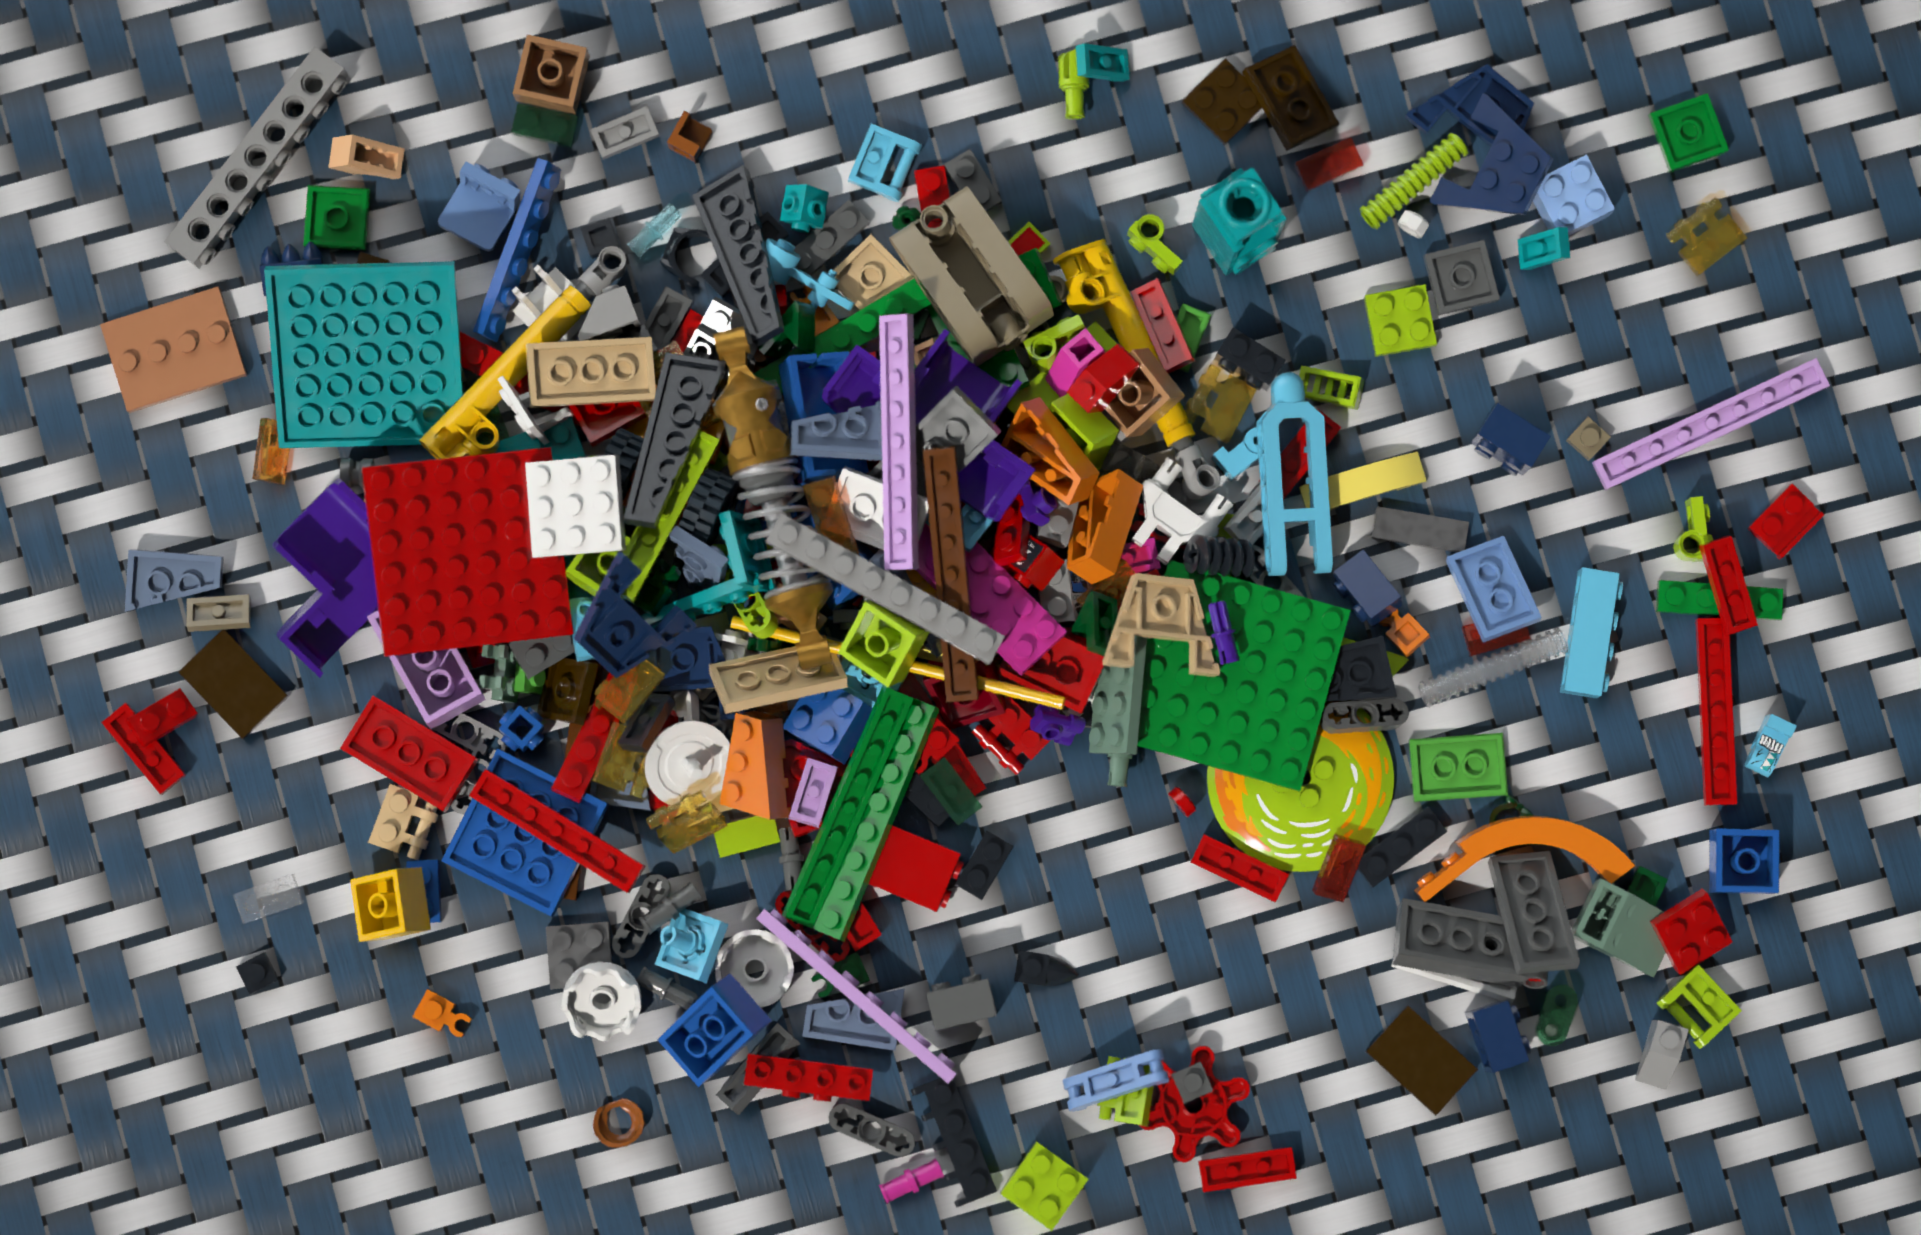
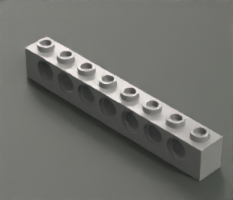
M314 47L164 242L198 269L202 264L207 265L215 256V248L219 242L227 240L235 229L233 224L239 216H245L254 204L252 200L259 191H265L273 179L271 175L278 166L281 168L288 162L291 157L290 150L296 142L301 143L310 132L309 126L315 118L320 119L329 107L327 102L333 94L338 95L345 88L348 82L346 70L318 48ZM317 80L323 82L322 89L319 92H308L310 83ZM295 105L304 106V111L299 117H291L289 115L291 108ZM277 129L285 130V136L281 141H271L273 131ZM256 154H266L264 164L261 166L252 165V159ZM238 178H247V186L243 190L237 191L233 189V184ZM220 202H228L229 208L227 212L223 215H216L214 212L216 205ZM202 226H208L210 228L209 235L202 240L196 239V231Z

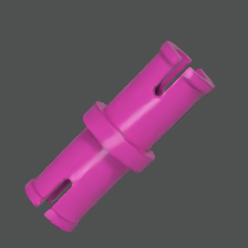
M935 1158L911 1171L909 1168L904 1170L903 1175L880 1184L879 1188L888 1204L890 1201L911 1191L913 1193L920 1191L919 1187L944 1177V1174Z

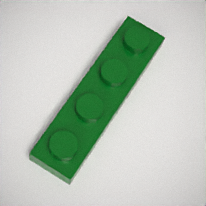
M1657 581L1656 612L1720 617L1709 583ZM1747 586L1756 619L1782 620L1784 589Z

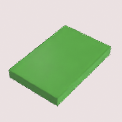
M1503 733L1408 740L1413 802L1508 795Z

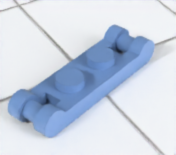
M1151 1050L1063 1079L1064 1090L1068 1091L1070 1099L1067 1101L1069 1111H1080L1094 1104L1153 1085L1169 1082L1168 1073L1164 1071L1162 1065L1164 1060L1163 1050ZM1149 1064L1151 1074L1145 1075L1143 1066ZM1082 1086L1084 1087L1085 1095L1083 1096L1081 1095L1080 1090Z

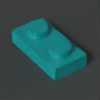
M1087 43L1076 45L1078 76L1117 82L1130 80L1128 49Z
M1556 227L1517 239L1520 270H1531L1571 258L1568 227Z

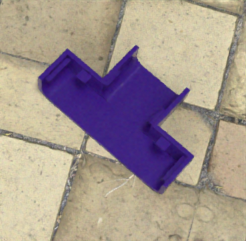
M944 329L914 369L915 424L917 425L956 386L995 424L1019 391L1022 382L1017 379L1011 387H1008L979 367H976L948 344L947 339L950 332ZM856 344L824 387L822 393L824 402L837 414L847 412L849 408L856 406L864 408L876 405V402L881 401L880 360ZM992 440L959 472L961 501L986 518L1000 521L1028 483L1035 469Z
M340 478L332 482L278 536L272 545L317 589L284 623L276 636L319 678L324 674L322 667L368 620L367 616L378 610L366 504Z

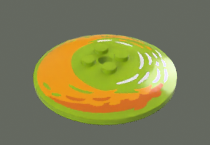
M1325 702L1324 708L1332 702ZM1357 709L1356 715L1358 720L1362 723H1370L1371 717L1363 709ZM1332 712L1328 717L1329 719H1334L1336 724L1342 718H1348V713L1344 717H1336L1334 712ZM1319 724L1306 769L1310 774V782L1307 786L1301 787L1300 792L1208 766V796L1213 813L1221 829L1242 852L1284 871H1318L1330 868L1353 857L1377 834L1387 816L1392 801L1394 789L1393 762L1382 732L1367 731L1331 734L1324 731Z

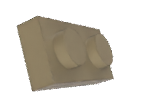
M249 594L187 598L186 627L189 632L251 628V598Z

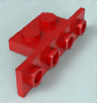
M748 1054L744 1085L782 1090L781 1096L800 1098L802 1092L813 1094V1100L831 1102L832 1096L869 1101L873 1069Z

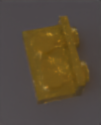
M645 660L618 678L613 677L610 682L605 679L594 693L597 695L595 706L599 709L605 708L625 724L665 678V674L648 660Z

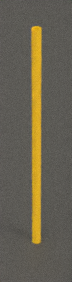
M733 616L731 628L752 633L746 627L741 617ZM777 627L770 638L795 644L800 640V632ZM827 639L830 652L839 654L838 651L842 642ZM914 660L908 671L944 680V670L940 666ZM978 676V686L981 690L1058 709H1063L1065 697Z

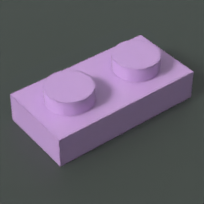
M807 758L789 815L790 820L819 828L838 767Z

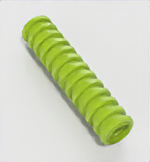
M1450 133L1447 136V140H1441L1440 146L1435 145L1433 147V152L1428 151L1426 153V158L1421 157L1418 160V164L1414 163L1411 165V170L1406 169L1404 171V176L1399 175L1396 178L1397 182L1392 181L1389 184V188L1385 187L1382 189L1381 195L1377 193L1374 196V201L1369 200L1367 202L1368 206L1360 207V214L1367 224L1375 229L1380 228V223H1386L1388 216L1393 217L1395 210L1400 211L1403 204H1409L1410 198L1415 199L1417 197V192L1422 193L1424 191V186L1429 187L1432 184L1431 180L1436 181L1439 179V174L1444 175L1446 168L1451 169L1454 166V161L1458 163L1461 160L1460 156L1468 155V148L1458 135Z

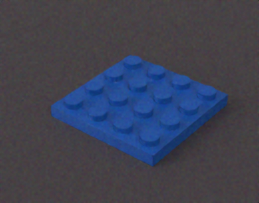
M498 748L487 768L594 835L609 806L608 803L586 792L581 802L577 803L552 791V785L556 777ZM473 798L441 860L551 917H554L580 865Z

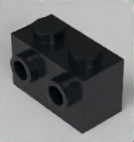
M1234 327L1215 356V360L1219 362L1218 365L1231 374L1236 372L1245 378L1244 381L1256 390L1262 388L1266 392L1286 359Z

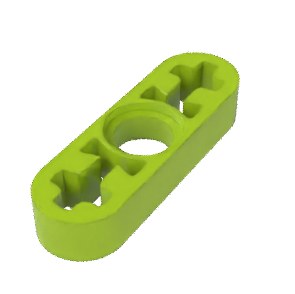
M731 568L726 571L725 581L734 578ZM759 591L749 595V597L756 596L754 604L749 608H744L745 602L734 604L746 627L757 638L765 639L774 634L778 627V619L774 612L766 609L764 602L766 599L762 592ZM759 614L764 618L762 626L758 618H756Z

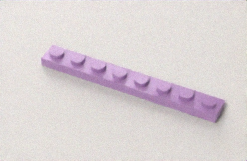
M913 315L879 316L885 570L919 569Z
M1817 358L1601 457L1593 461L1592 464L1604 489L1608 490L1829 387L1830 384Z
M764 909L756 918L944 1081L949 1083L954 1078L956 1073L952 1069L955 1064L943 1053L936 1057L928 1050L932 1045L918 1032L914 1036L907 1032L904 1028L908 1023L894 1011L890 1016L880 1008L883 1002L870 991L864 995L858 990L856 986L860 982L846 970L842 975L832 967L836 962L823 950L817 954L808 947L812 941L798 929L794 934L784 925L788 920L775 909L771 913Z

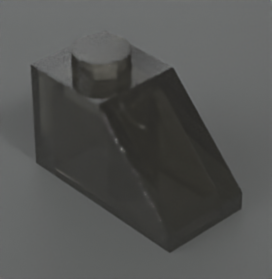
M1114 440L1099 472L1106 475L1120 469L1142 484L1144 480L1152 479L1160 466L1143 454Z

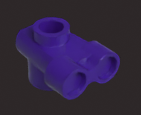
M1031 479L1020 492L1024 504L1020 507L1022 516L1028 522H1033L1038 526L1047 524L1050 521L1049 513L1058 508V501L1055 495Z
M1041 704L1035 708V716L1030 720L1032 731L1042 734L1045 740H1054L1055 743L1070 746L1075 735L1083 732L1086 723L1083 717L1069 714V716L1062 715L1058 708Z

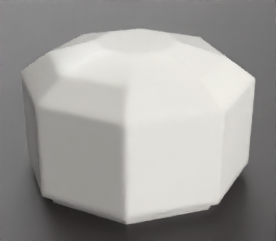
M1405 210L1398 221V226L1402 230L1417 238H1422L1429 227L1428 222L1420 214L1410 210Z

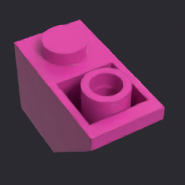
M1085 328L1060 349L1045 380L1061 398L1068 394V389L1084 369L1106 352Z

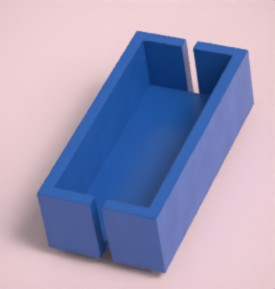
M849 351L822 353L818 357L816 353L790 355L779 365L790 438L792 421L826 413L831 415L837 414L824 402L822 393L824 387L848 357ZM798 456L796 458L798 462L795 467L801 469L797 477L798 486L821 485L829 480L830 484L838 483L842 469L845 466L864 474L869 472L867 460L814 456Z

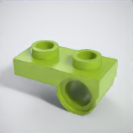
M1144 215L1138 221L1136 220L1128 229L1127 235L1130 237L1128 242L1140 253L1145 250L1153 258L1152 264L1162 273L1168 271L1174 275L1181 267L1183 261L1161 242L1164 232L1162 220L1156 215ZM1146 224L1154 225L1158 230V234L1152 238L1145 237L1141 232V228Z
M1078 314L1060 320L1057 325L1045 331L1033 333L1029 339L1023 341L1032 364H1035L1040 372L1048 373L1060 349L1084 330L1085 326ZM1051 351L1049 355L1040 357L1043 352Z
M1703 496L1690 497L1685 501L1688 531L1675 540L1673 548L1676 556L1683 561L1702 562L1703 558L1699 545L1713 541L1712 535H1707L1706 522H1710V510L1708 504H1704ZM1685 538H1691L1696 542V553H1688L1684 549L1683 541Z

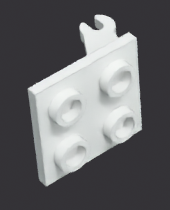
M539 265L534 268V271L543 281L527 297L517 287L511 290L520 300V303L512 312L528 327L558 297L562 296L561 293L569 285L575 288L556 267L549 274L544 272ZM589 310L580 316V319L558 342L570 341L581 330Z
M503 376L498 378L499 383L503 387L499 391L501 397L508 407H511L516 415L514 417L532 440L538 438L546 445L549 443V440L544 431L573 416L571 410L565 407L557 412L534 420L527 409L530 406L529 392L520 395Z

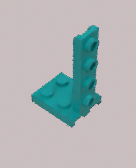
M731 510L719 514L721 521L720 533L726 542L727 558L729 559L728 565L733 571V579L667 604L661 608L656 617L648 613L640 616L652 628H655L676 605L695 621V616L703 613L713 614L722 610V606L728 603L737 604L745 602L749 599V595L756 592L767 593L777 589L775 578L765 580L758 578L760 574L772 570L770 558L759 560L753 558L755 554L767 550L765 538L754 540L748 538L749 534L762 530L760 519L752 518L745 520L742 518L744 514Z

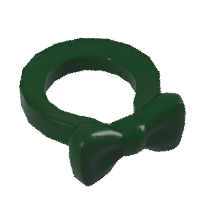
M1508 795L1506 796L1507 802L1499 804L1492 810L1489 816V823L1495 821L1498 813L1513 807L1521 813L1520 816H1533L1534 814L1513 796Z

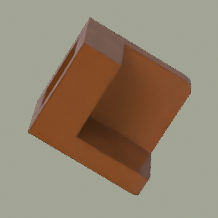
M684 111L667 141L668 147L696 163L712 134V129L692 119L690 113Z

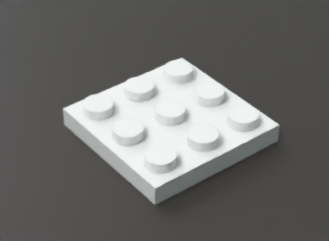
M619 455L525 463L532 558L626 550Z

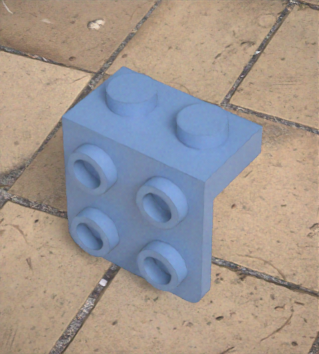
M465 162L460 170V184L440 215L438 224L442 229L487 252L492 251L520 205V189L507 178L499 179L491 175V172L480 164L472 165Z

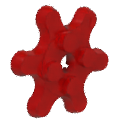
M1207 1046L1196 1047L1191 1054L1190 1066L1198 1062L1202 1063L1213 1089L1212 1092L1200 1096L1202 1100L1201 1109L1196 1113H1190L1186 1110L1171 1075L1176 1071L1170 1069L1162 1061L1163 1069L1168 1073L1169 1082L1156 1085L1160 1090L1159 1101L1150 1107L1148 1126L1139 1125L1147 1131L1161 1126L1171 1129L1175 1136L1172 1153L1180 1162H1188L1194 1158L1197 1142L1204 1136L1214 1137L1221 1145L1229 1148L1237 1145L1241 1137L1240 1130L1228 1120L1227 1110L1233 1102L1247 1098L1250 1092V1085L1244 1078L1240 1077L1225 1082L1216 1079L1212 1072L1215 1055Z

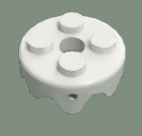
M745 930L732 936L720 948L715 963L716 980L718 982L731 973L760 1008L777 1002L789 989L794 976L792 955L786 944L774 934L764 930ZM751 960H759L764 966V972L758 978H751L746 973V966Z
M595 962L580 967L570 976L563 990L562 1011L566 1014L570 1029L575 1036L579 1038L592 1036L600 1041H607L617 1033L624 1032L628 1035L633 1031L641 1009V991L636 979L628 970L609 962ZM598 993H605L611 1000L605 1004H600L593 997Z

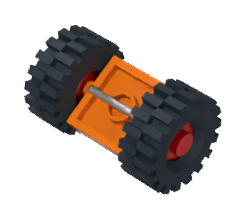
M620 428L616 431L615 436L613 435L610 444L607 445L603 456L619 455L623 507L626 508L644 438ZM712 468L706 469L700 477L698 484H696L693 494L690 496L676 525L709 547L712 546L720 530L721 521L719 514L728 511L733 504L738 481Z

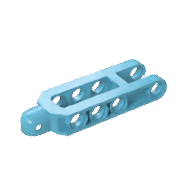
M1286 372L1274 378L1271 383L1272 405L1256 421L1266 572L1268 576H1283L1286 574L1285 523L1308 521L1310 546H1313L1315 566L1313 573H1330L1333 566L1324 416L1309 402H1305V388L1300 376L1292 372ZM1286 418H1301L1302 422H1305L1307 446L1304 447V453H1307L1308 461L1306 484H1309L1310 508L1284 509L1279 424Z

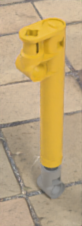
M1105 239L1073 248L1053 259L1054 265H1060L1067 280L1065 282L1069 291L1067 294V304L1073 312L1086 314L1103 308L1120 345L1130 353L1133 349L1149 348L1160 362L1142 318ZM1179 401L1156 423L1164 434L1163 438L1167 446H1173L1176 451L1174 458L1177 464L1182 467L1181 473L1184 477L1182 480V490L1184 494L1192 500H1200L1218 488L1221 478L1217 469L1207 464L1199 444L1194 445L1191 437L1195 435L1191 424L1188 423L1189 419Z
M616 246L604 248L600 252L598 259L578 278L579 284L575 288L569 285L561 293L562 296L558 297L427 431L419 442L435 459L491 454L497 451L500 444L498 429L485 416L503 399L499 393L503 387L499 383L498 378L503 376L514 387L528 373L526 344L558 342L580 319V316L584 315L591 308L589 301L593 297L601 295V290L610 286L615 280L624 275L626 271V257L622 249ZM613 257L618 259L621 264L616 269H609L604 265L605 260ZM483 432L491 433L494 436L493 441L488 445H481L477 442V437Z

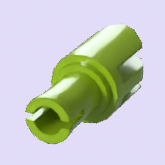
M1076 49L1058 56L1059 88L1065 92L1066 119L1085 118L1083 92L1089 88V78L1081 77L1077 74Z

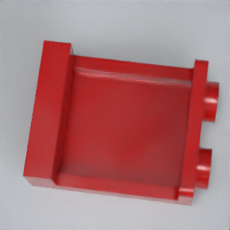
M892 826L868 885L937 912L939 907L946 908L952 891L947 890L951 878L957 880L964 862L959 861L960 853Z

